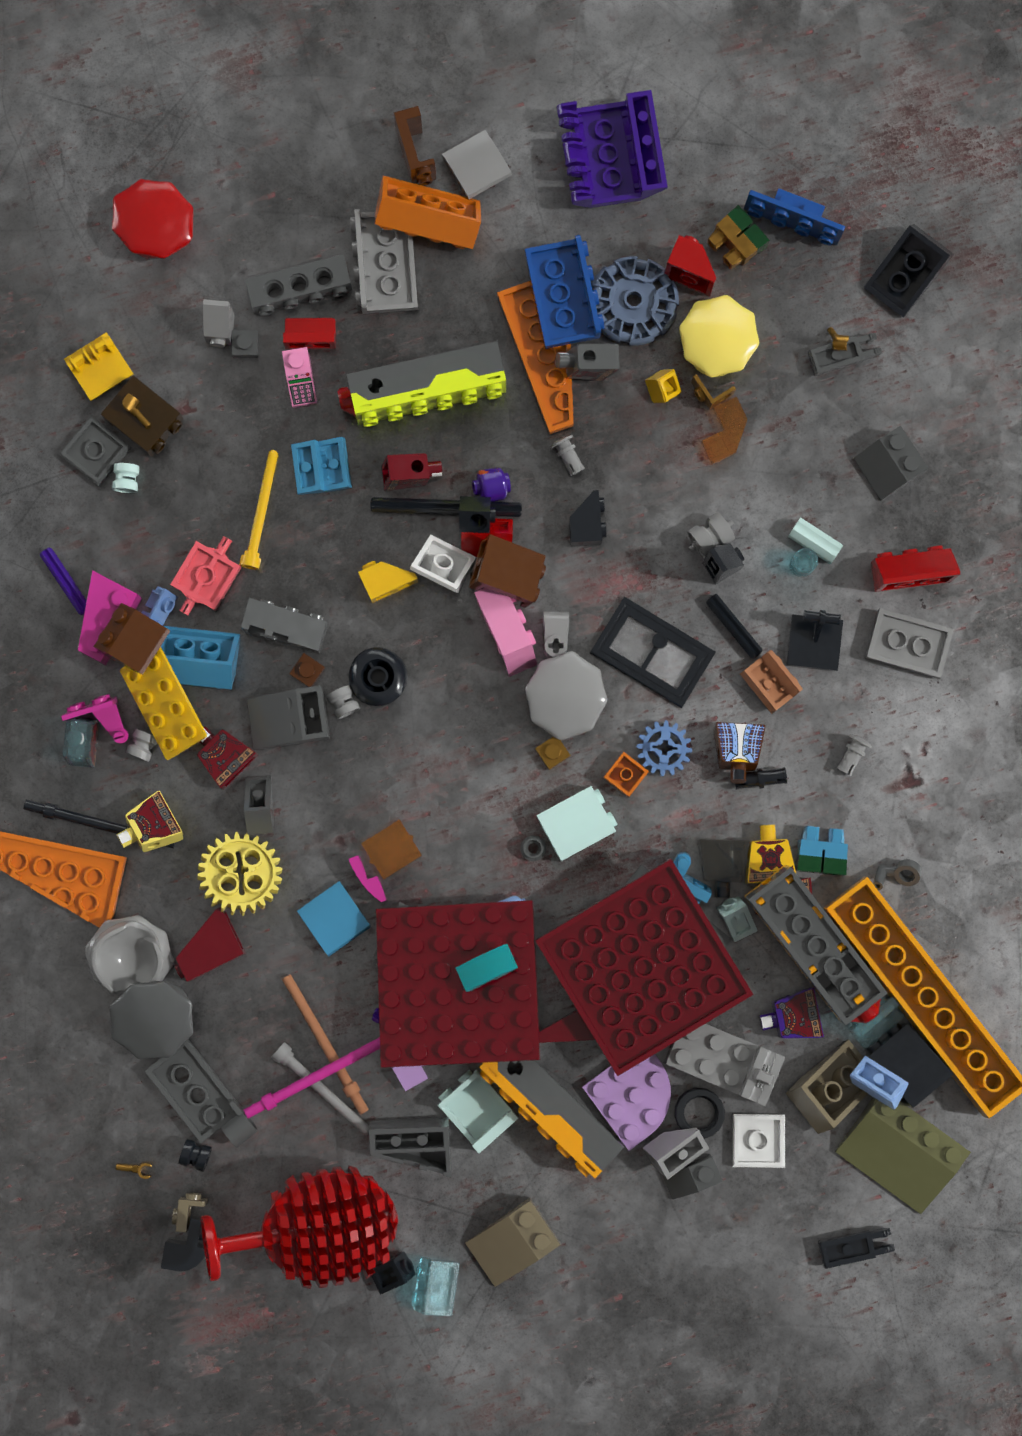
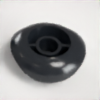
M373 647L362 651L354 658L349 669V684L352 692L361 702L371 706H382L395 701L403 693L408 681V673L404 662L396 653L386 648Z

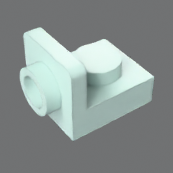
M739 896L729 898L717 907L718 913L722 916L734 942L758 931L747 905Z

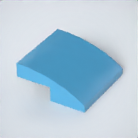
M344 437L291 444L298 495L352 488L346 440Z
M340 881L297 910L328 956H331L371 927Z

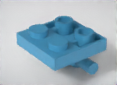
M680 852L673 863L698 904H700L701 900L707 903L712 895L711 887L686 874L691 865V857L686 852Z

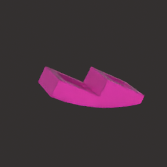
M359 855L349 858L353 871L367 891L380 902L387 901L379 877L375 876L368 879Z

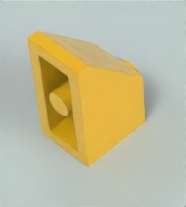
M371 561L361 567L362 570L358 572L372 603L418 583L415 573L382 561L377 564L375 561Z

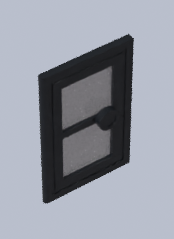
M624 596L590 653L682 708L716 652Z

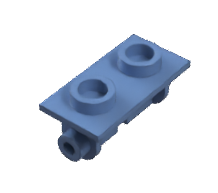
M157 586L156 590H152L145 604L146 607L152 609L151 612L148 613L142 610L141 613L163 626L169 613L173 610L178 597L167 589Z

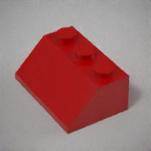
M942 545L928 547L926 552H918L917 549L902 551L903 555L893 556L892 552L877 554V558L871 561L875 592L950 583L961 574L960 568L951 548L943 549Z

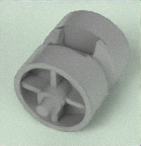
M716 512L707 518L705 527L696 525L687 531L692 544L688 547L689 550L693 551L695 549L705 559L710 549L717 547V545L733 542L735 536L730 527L734 524L733 521L727 522L719 512Z

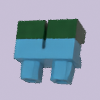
M805 826L802 839L798 840L795 870L799 872L845 876L847 874L848 844H844V830L829 828L828 840L823 842L818 841L820 827Z

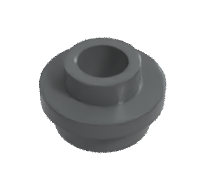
M528 836L521 843V854L529 861H538L545 855L546 844L539 836ZM530 844L538 846L536 853L529 852L528 846Z

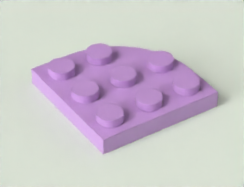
M655 1054L619 1076L616 1075L610 1065L582 1086L628 1151L650 1136L660 1126L670 1104L671 1088L669 1078L664 1066Z

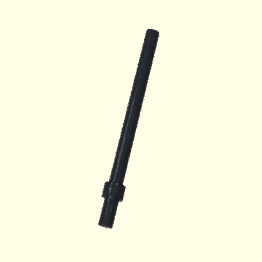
M26 799L23 807L24 810L43 814L44 818L52 820L58 818L115 834L129 828L126 825L57 808L58 805L48 802L42 804ZM176 842L166 845L165 847L174 849Z

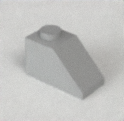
M203 299V333L206 342L210 343V346L218 348L225 347V344L232 345L235 315L230 302Z
M689 1128L663 1132L645 1145L643 1149L653 1167L668 1180L707 1151L709 1147L699 1129Z

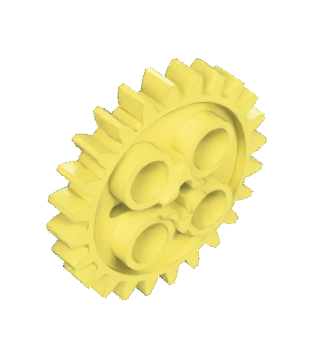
M235 832L234 839H230L225 834L223 843L219 839H215L214 844L216 848L210 845L207 846L208 854L202 853L201 860L205 863L198 864V870L202 872L198 873L197 880L204 881L199 886L200 890L207 889L204 898L213 897L211 906L214 907L218 903L222 904L221 912L229 907L231 915H234L236 909H240L241 915L244 916L247 908L254 914L256 905L264 909L266 905L264 900L268 902L273 901L271 893L277 894L279 891L276 885L281 884L282 878L277 875L282 873V868L275 867L279 864L280 858H272L275 849L267 851V841L260 845L258 844L259 836H256L252 841L249 840L247 832L244 839H240L238 832ZM237 852L241 856V874L244 875L242 880L244 895L239 894V875L236 873L238 866ZM255 857L258 863L254 865L248 864L245 858ZM227 858L232 862V865L223 866L219 863V860ZM256 881L261 887L256 890L251 889L247 883ZM224 883H230L234 886L235 889L232 891H225L223 890L221 885Z

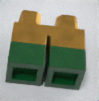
M737 205L716 224L715 230L708 238L707 243L714 251H717L725 244L730 251L722 259L729 269H732L740 263L744 266L753 256L765 250L770 240L756 224H753V220L745 211Z

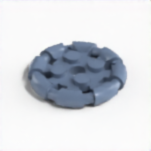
M638 256L614 260L612 265L609 267L604 266L598 272L591 284L592 290H597L599 305H596L597 314H602L605 329H602L601 332L612 341L620 343V341L630 343L629 346L648 344L653 342L654 338L661 334L663 336L674 323L677 316L675 313L676 306H679L677 286L674 280L671 281L665 274V268L650 259H647V261L637 259ZM635 269L644 270V276L634 274ZM619 272L623 278L616 281L613 275ZM660 281L663 287L656 290L653 283ZM602 291H609V298L601 297ZM631 294H636L640 297L641 303L637 306H631L627 302V297ZM659 302L666 304L665 310L658 309ZM611 311L613 318L608 321L604 314ZM652 319L655 326L648 329L645 324L649 323ZM623 324L633 326L632 333L622 331Z

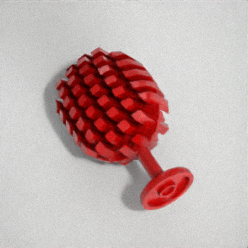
M341 1166L333 1167L330 1173L326 1169H319L316 1171L315 1176H312L309 1171L301 1173V1181L299 1183L296 1182L294 1175H292L285 1181L287 1187H285L283 1194L279 1193L278 1190L270 1193L272 1206L269 1212L266 1211L261 1231L218 1238L213 1218L210 1215L201 1216L202 1239L210 1282L217 1281L221 1276L220 1255L260 1247L265 1248L266 1254L272 1263L274 1261L281 1268L287 1280H295V1277H297L302 1287L307 1289L312 1287L310 1280L315 1281L318 1288L327 1287L328 1281H332L335 1286L343 1285L345 1277L348 1278L350 1283L357 1282L360 1279L359 1273L361 1270L367 1279L375 1273L373 1268L376 1267V1259L377 1261L381 1259L382 1264L390 1261L387 1247L390 1241L393 1242L396 1238L398 1214L395 1205L387 1191L385 1193L378 1186L373 1176L364 1175L362 1177L358 1169L353 1166H348V1173H345Z

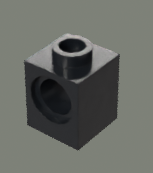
M460 496L459 532L490 533V523H495L496 508L491 507V497Z

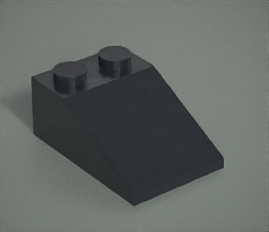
M915 224L909 225L864 288L904 318L937 278L954 253Z

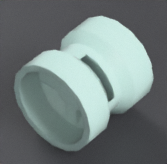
M115 463L113 472L116 474V477L112 482V490L121 493H137L138 483L136 482V476L139 475L140 467L130 463Z

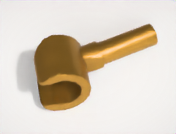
M829 327L827 331L833 339L832 349L847 351L849 336L838 335L833 327Z
M127 394L122 401L124 409L136 416L147 428L151 423L136 409L140 401L131 394Z
M142 1162L140 1165L116 1164V1170L138 1173L141 1178L148 1179L151 1175H144L140 1170L143 1166L152 1167V1164L149 1162Z

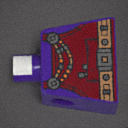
M812 987L772 1001L773 1013L759 1015L762 1030L777 1028L779 1038L824 1037L815 990Z

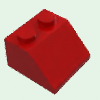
M679 235L668 259L665 274L671 281L674 280L678 284L710 297L716 275L705 249L696 238L688 235L685 237Z

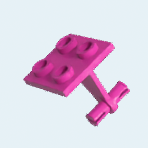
M106 694L94 698V700H91L92 704L85 705L84 701L70 705V707L66 708L67 712L61 716L64 721L92 712L116 743H124L129 737L128 731L123 727L116 705L118 702L117 696L110 698V695Z

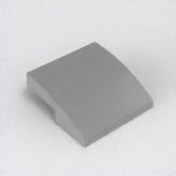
M486 130L442 154L445 163L454 174L458 185L468 199L512 176L507 163Z

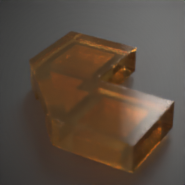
M737 397L713 408L723 431L701 442L712 465L734 455L737 451L747 422V417Z

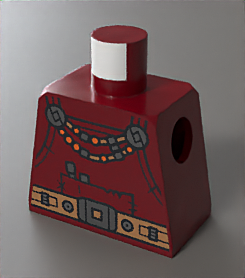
M427 454L387 455L381 465L384 491L425 486L430 477L442 476L441 461L428 462Z
M205 726L203 728L207 733V737L200 741L204 747L198 752L197 756L217 785L224 790L258 754L222 729L214 735Z

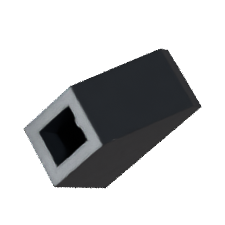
M593 490L570 516L571 547L601 545L602 538L607 536L606 522H601L600 513L605 512L604 497H599V490Z

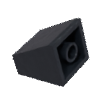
M896 1023L887 1030L888 1036L882 1041L877 1039L866 1048L868 1053L864 1056H867L908 1082L901 1102L906 1106L914 1108L954 1074L909 1024L902 1023L900 1025Z

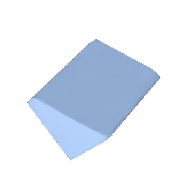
M864 1056L850 1074L851 1081L855 1086L893 1110L898 1106L908 1086V1082L867 1056Z

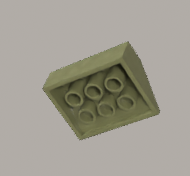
M874 1097L835 1150L838 1155L920 1214L955 1176L971 1153L901 1101L896 1109L893 1110Z

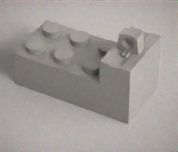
M704 1024L672 1043L663 1063L766 1107L785 1057L713 1026Z

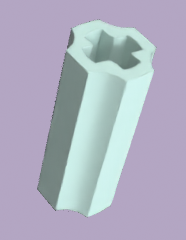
M801 517L788 535L790 539L829 564L833 562L843 547L841 543Z

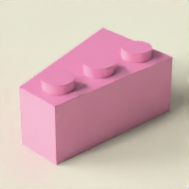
M487 588L474 592L487 627L497 645V650L505 662L509 677L536 666L537 661L532 646L536 644L531 630L526 631L523 626L526 623V619L521 608L515 609L513 603L517 602L516 599Z

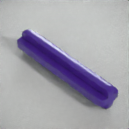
M49 547L40 553V557L78 614L84 615L87 600L53 549Z

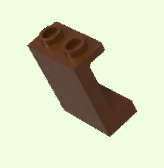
M415 106L394 112L396 133L411 183L422 186L430 185L433 180H436L435 161L432 158L420 162L411 137L423 133L419 107Z
M490 534L481 541L469 588L476 591L483 587L521 601L520 606L526 608L538 599L540 588L537 587L539 580L542 579L546 570V565H544L546 556Z

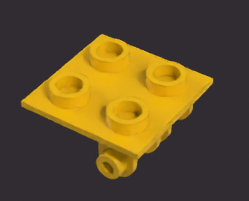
M107 332L64 358L90 401L134 375Z

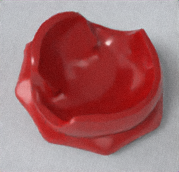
M140 179L113 198L112 231L132 253L147 259H164L191 242L193 237V206L183 197L173 183Z

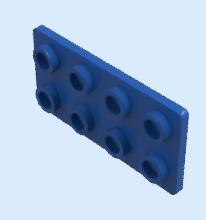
M779 188L775 199L750 190L744 206V210L748 211L747 213L752 217H764L771 220V223L775 226L790 227L795 229L794 231L797 234L805 237L813 236L818 238L820 243L828 246L832 244L837 245L845 230V226L821 217L825 206Z

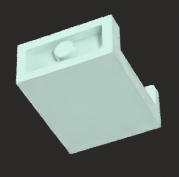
M592 786L536 815L560 862L616 832L614 827L617 826V822L611 812H605L602 806L605 800L599 789L593 790Z
M476 1069L473 1073L470 1070L464 1073L458 1079L461 1084L454 1090L450 1087L438 1097L441 1102L437 1106L443 1110L470 1141L473 1148L480 1153L518 1119V1116L495 1089L480 1076V1072Z

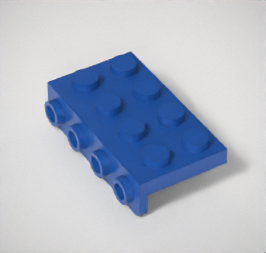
M576 235L575 239L525 249L545 349L600 338L601 330L605 329L602 314H597L596 305H599L597 290H592L591 281L594 280L593 269L591 265L587 266L585 257L589 256L587 242L582 241L580 235Z

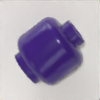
M499 467L479 470L476 480H472L474 495H479V497H491V502L504 500L507 493L511 492L508 473H504Z

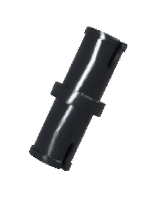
M758 768L757 771L746 772V782L741 784L735 783V788L738 790L759 786V789H762L766 785L787 784L786 768L771 770Z

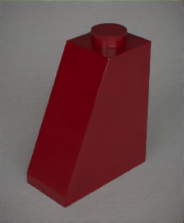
M221 907L217 908L176 957L178 964L175 965V969L181 979L185 978L187 982L192 981L246 954L226 910L221 912Z

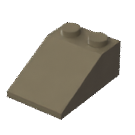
M849 1039L804 1074L786 1092V1095L818 1134L834 1129L868 1094L855 1086L851 1081L850 1074L863 1057Z
M529 1197L469 1239L465 1244L496 1287L560 1246V1241Z

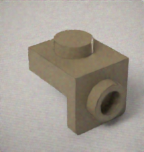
M186 1193V1197H181L178 1200V1208H174L172 1215V1224L176 1225L175 1232H187L190 1226L192 1206L205 1207L208 1199L202 1198V1194Z

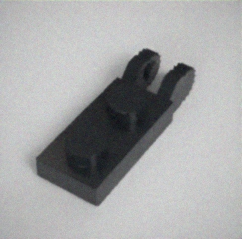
M890 1228L877 1229L871 1232L867 1230L818 1241L823 1267L828 1269L873 1259L877 1255L895 1251L894 1244H884L875 1248L872 1239L887 1237L891 1234Z

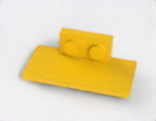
M161 647L143 675L125 666L120 669L124 681L166 760L174 758L207 737V733Z

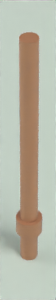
M292 975L284 977L282 979L283 983L330 1063L339 1059L336 1051ZM345 1068L337 1071L336 1074L344 1086L343 1092L347 1098H351L359 1114L361 1115L368 1111L369 1108L359 1093L361 1089L356 1081H352Z

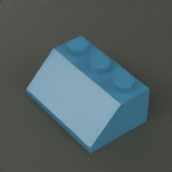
M164 626L170 632L161 648L180 684L232 690L236 675L240 634Z

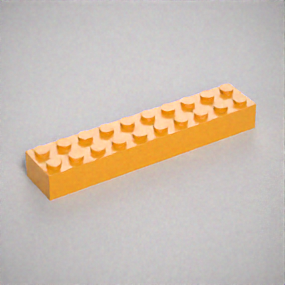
M868 877L861 878L823 908L925 1043L954 1074L952 1075L953 1079L983 1117L990 1119L1022 1094L1021 1073Z

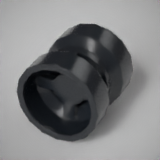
M187 1139L178 1164L183 1166L192 1164L196 1170L204 1172L212 1147L208 1145L196 1146L195 1141Z

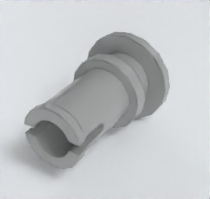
M573 435L564 436L550 446L551 449L557 448L558 453L556 454L558 457L561 456L570 476L585 469L574 450L576 448L575 444L572 445L570 442Z
M850 734L849 737L853 740L851 744H847L846 747L848 749L837 769L851 776L861 756H865L866 753L864 751L866 747L872 749V745L865 739Z

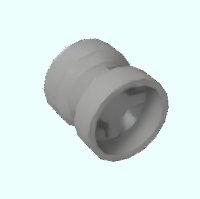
M349 685L343 686L326 696L329 703L333 704L335 708L334 714L337 719L349 716L360 709L358 702L353 700L351 696L352 690Z
M135 729L132 734L133 742L135 743L128 745L125 753L149 762L152 756L149 748L152 749V747L157 745V742L153 735Z

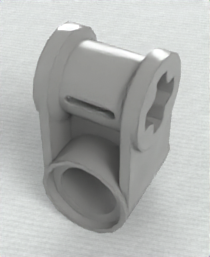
M543 611L544 655L547 659L565 654L567 651L569 612ZM553 643H558V647L562 648L559 649L558 653H553V649H551Z

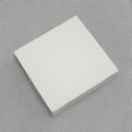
M732 1113V1167L785 1168V1114Z

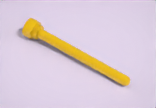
M270 450L268 453L248 550H245L244 555H241L239 565L246 569L259 570L261 559L259 558L260 554L257 552L278 458L276 450Z

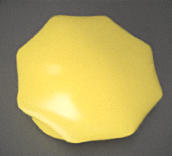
M728 295L696 301L679 327L685 359L693 364L700 373L711 378L743 370L759 346L754 313Z

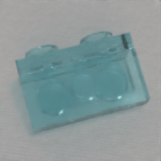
M427 1257L420 1258V1263L416 1268V1290L412 1295V1304L415 1311L423 1315L452 1317L460 1263L432 1260Z

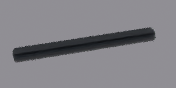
M373 497L370 502L372 512L459 515L460 500ZM491 502V507L496 508L495 516L520 517L522 515V504L520 502Z

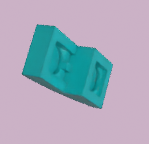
M504 944L456 967L465 991L470 992L491 980H496L512 972L518 966L508 944Z

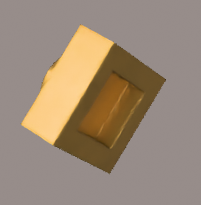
M554 737L535 748L548 770L571 756L561 740Z

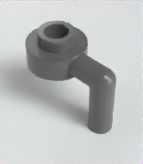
M910 859L901 860L896 866L880 865L877 868L873 885L877 890H881L886 876H893L900 884L913 886L919 882L922 869L917 862Z

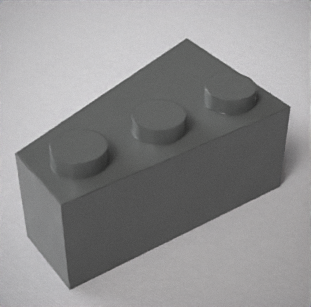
M249 598L241 628L250 636L320 654L328 623L323 620V616L315 613L304 615L298 613L299 610L292 607L284 606L282 608L275 606L270 601Z
M449 1117L371 1121L369 1127L370 1156L399 1164H409L419 1167L420 1170L434 1171L451 1178Z

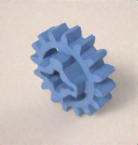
M665 720L663 726L660 727L656 721L654 722L653 730L648 726L645 728L647 736L639 735L638 738L643 741V744L636 745V749L642 750L637 759L644 758L645 762L642 766L645 768L649 765L651 767L650 774L659 770L660 777L664 776L665 771H668L672 776L675 774L674 768L680 771L684 769L681 762L688 763L690 761L685 755L692 752L691 748L686 747V744L691 742V738L684 739L683 735L686 733V730L677 731V723L669 727L668 721ZM660 732L659 740L648 742L654 734ZM673 734L680 744H675L670 735ZM663 742L666 743V747L672 749L666 755H662V751L656 748L661 746ZM648 753L655 755L658 759V764L650 759ZM672 755H680L675 763L668 765L669 758Z

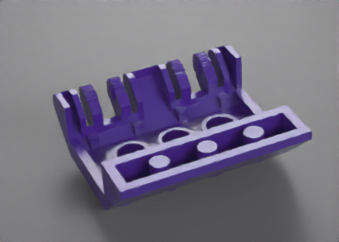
M651 90L626 93L625 101L577 108V101L556 106L558 118H560L559 126L574 130V132H567L561 136L562 142H564L565 163L569 167L567 168V175L582 178V181H574L569 184L570 191H573L571 192L573 205L595 208L641 201L668 188Z

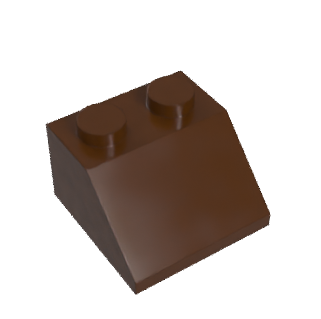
M121 603L118 609L114 611L111 620L104 631L100 633L93 647L113 661L143 675L170 630L138 610Z

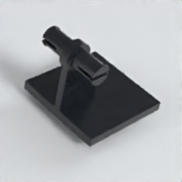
M804 610L803 615L792 614L787 665L838 671L843 628L841 614H829L825 610H820L819 612Z

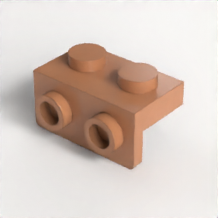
M769 650L740 673L771 714L803 690L798 680L788 671L781 659L772 650Z

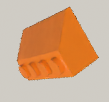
M383 176L375 211V224L385 230L395 229L403 231L409 236L419 235L427 237L436 243L446 242L460 249H473L481 224L480 200L468 199L461 195Z

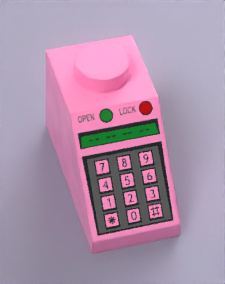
M307 347L282 351L292 408L318 404Z

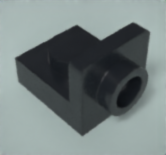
M402 1252L393 1259H390V1261L384 1264L381 1263L373 1268L375 1273L371 1277L381 1295L407 1283L416 1273L412 1261L405 1252Z

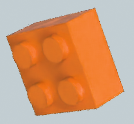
M623 752L603 778L629 798L649 771Z

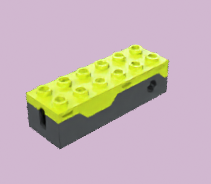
M494 341L346 374L348 387L339 388L337 391L341 409L355 416L358 425L363 424L364 427L377 425L378 421L384 419L397 421L402 419L403 415L413 413V416H420L434 408L447 410L453 407L452 404L462 402L463 405H470L476 403L479 398L487 397L489 400L500 398L502 393H506V376L498 342Z

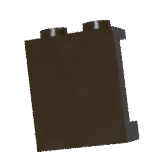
M134 375L101 413L104 420L135 442L150 457L155 453L159 454L166 446V439L171 433L175 435L183 425L181 413ZM127 394H131L140 401L136 409L151 423L147 428L136 416L124 409L122 401Z

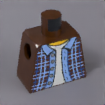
M716 722L714 739L719 769L731 770L730 782L736 784L745 783L746 771L756 770L765 733V725Z

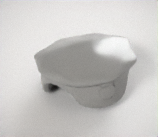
M573 651L542 660L525 688L532 722L559 740L591 731L607 703V695L600 669Z
M139 915L106 920L85 947L86 959L94 981L101 984L112 994L122 995L133 984L162 982L175 965L166 932Z

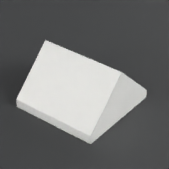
M430 535L410 566V570L459 593L476 557Z

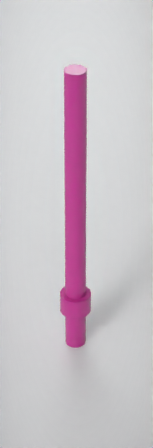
M380 1037L273 1094L270 1092L262 1096V1100L243 1109L245 1115L249 1119L266 1109L269 1111L277 1107V1103L379 1050Z

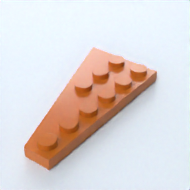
M531 280L497 292V297L549 435L572 427L574 424L572 378L567 377L566 368H556L555 365L556 354L567 353L571 349V344L545 349Z
M0 831L1 871L99 928L106 920H113L127 857Z

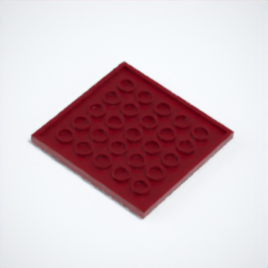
M671 858L535 940L617 1076L754 995Z
M532 900L376 909L381 1068L540 1060L534 908ZM508 944L518 968L496 980H491L470 992H466L456 967L499 946Z

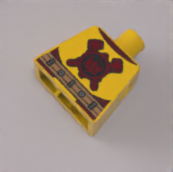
M760 825L761 841L749 842L745 884L762 883L784 865L790 866L796 873L788 839L776 840L775 825Z

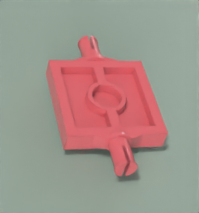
M223 536L216 549L206 547L198 541L195 542L170 584L186 596L184 604L179 609L180 612L189 616L195 603L203 604L214 611L217 610L241 569L240 565L229 560L225 555L230 544L233 542L232 540Z

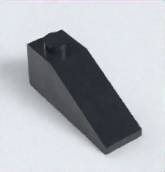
M731 543L710 549L702 564L716 585L741 570L744 566L742 562L744 557L738 547L733 548Z

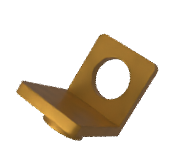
M697 374L691 380L695 387L693 390L695 396L701 403L704 401L709 410L734 395L736 391L735 386H732L713 399Z

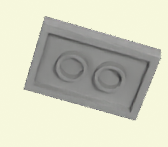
M879 608L865 658L940 679L954 629Z

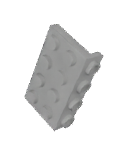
M354 209L355 217H350L351 232H356L357 240L352 242L353 257H358V266H354L355 282L360 281V291H355L356 305L362 307L363 314L418 310L413 236L395 229H382L379 225L375 224V212L360 213V209Z

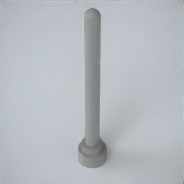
M285 1042L271 1056L277 1064L281 1063L283 1066L286 1064L300 1078L311 1074L293 1057L292 1048ZM321 1081L310 1086L363 1135H369L370 1126Z

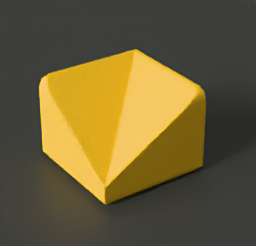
M674 369L660 370L645 379L653 403H666L682 392Z

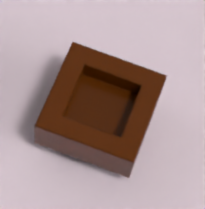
M303 653L289 674L307 687H313L325 670V667Z

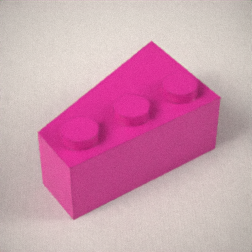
M92 570L78 651L106 666L110 658L93 646L97 642L100 633L104 631L111 620L114 611L118 609L121 603L137 610L142 598L137 593Z

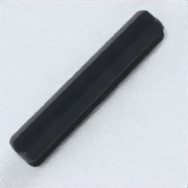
M717 594L711 596L706 601L708 607L751 659L759 656L763 651L760 645Z

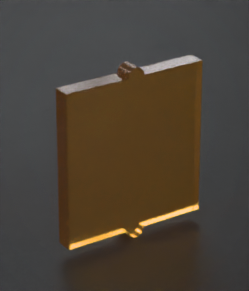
M400 819L361 843L371 858L370 863L376 866L383 879H386L422 856L413 842V836L408 834Z

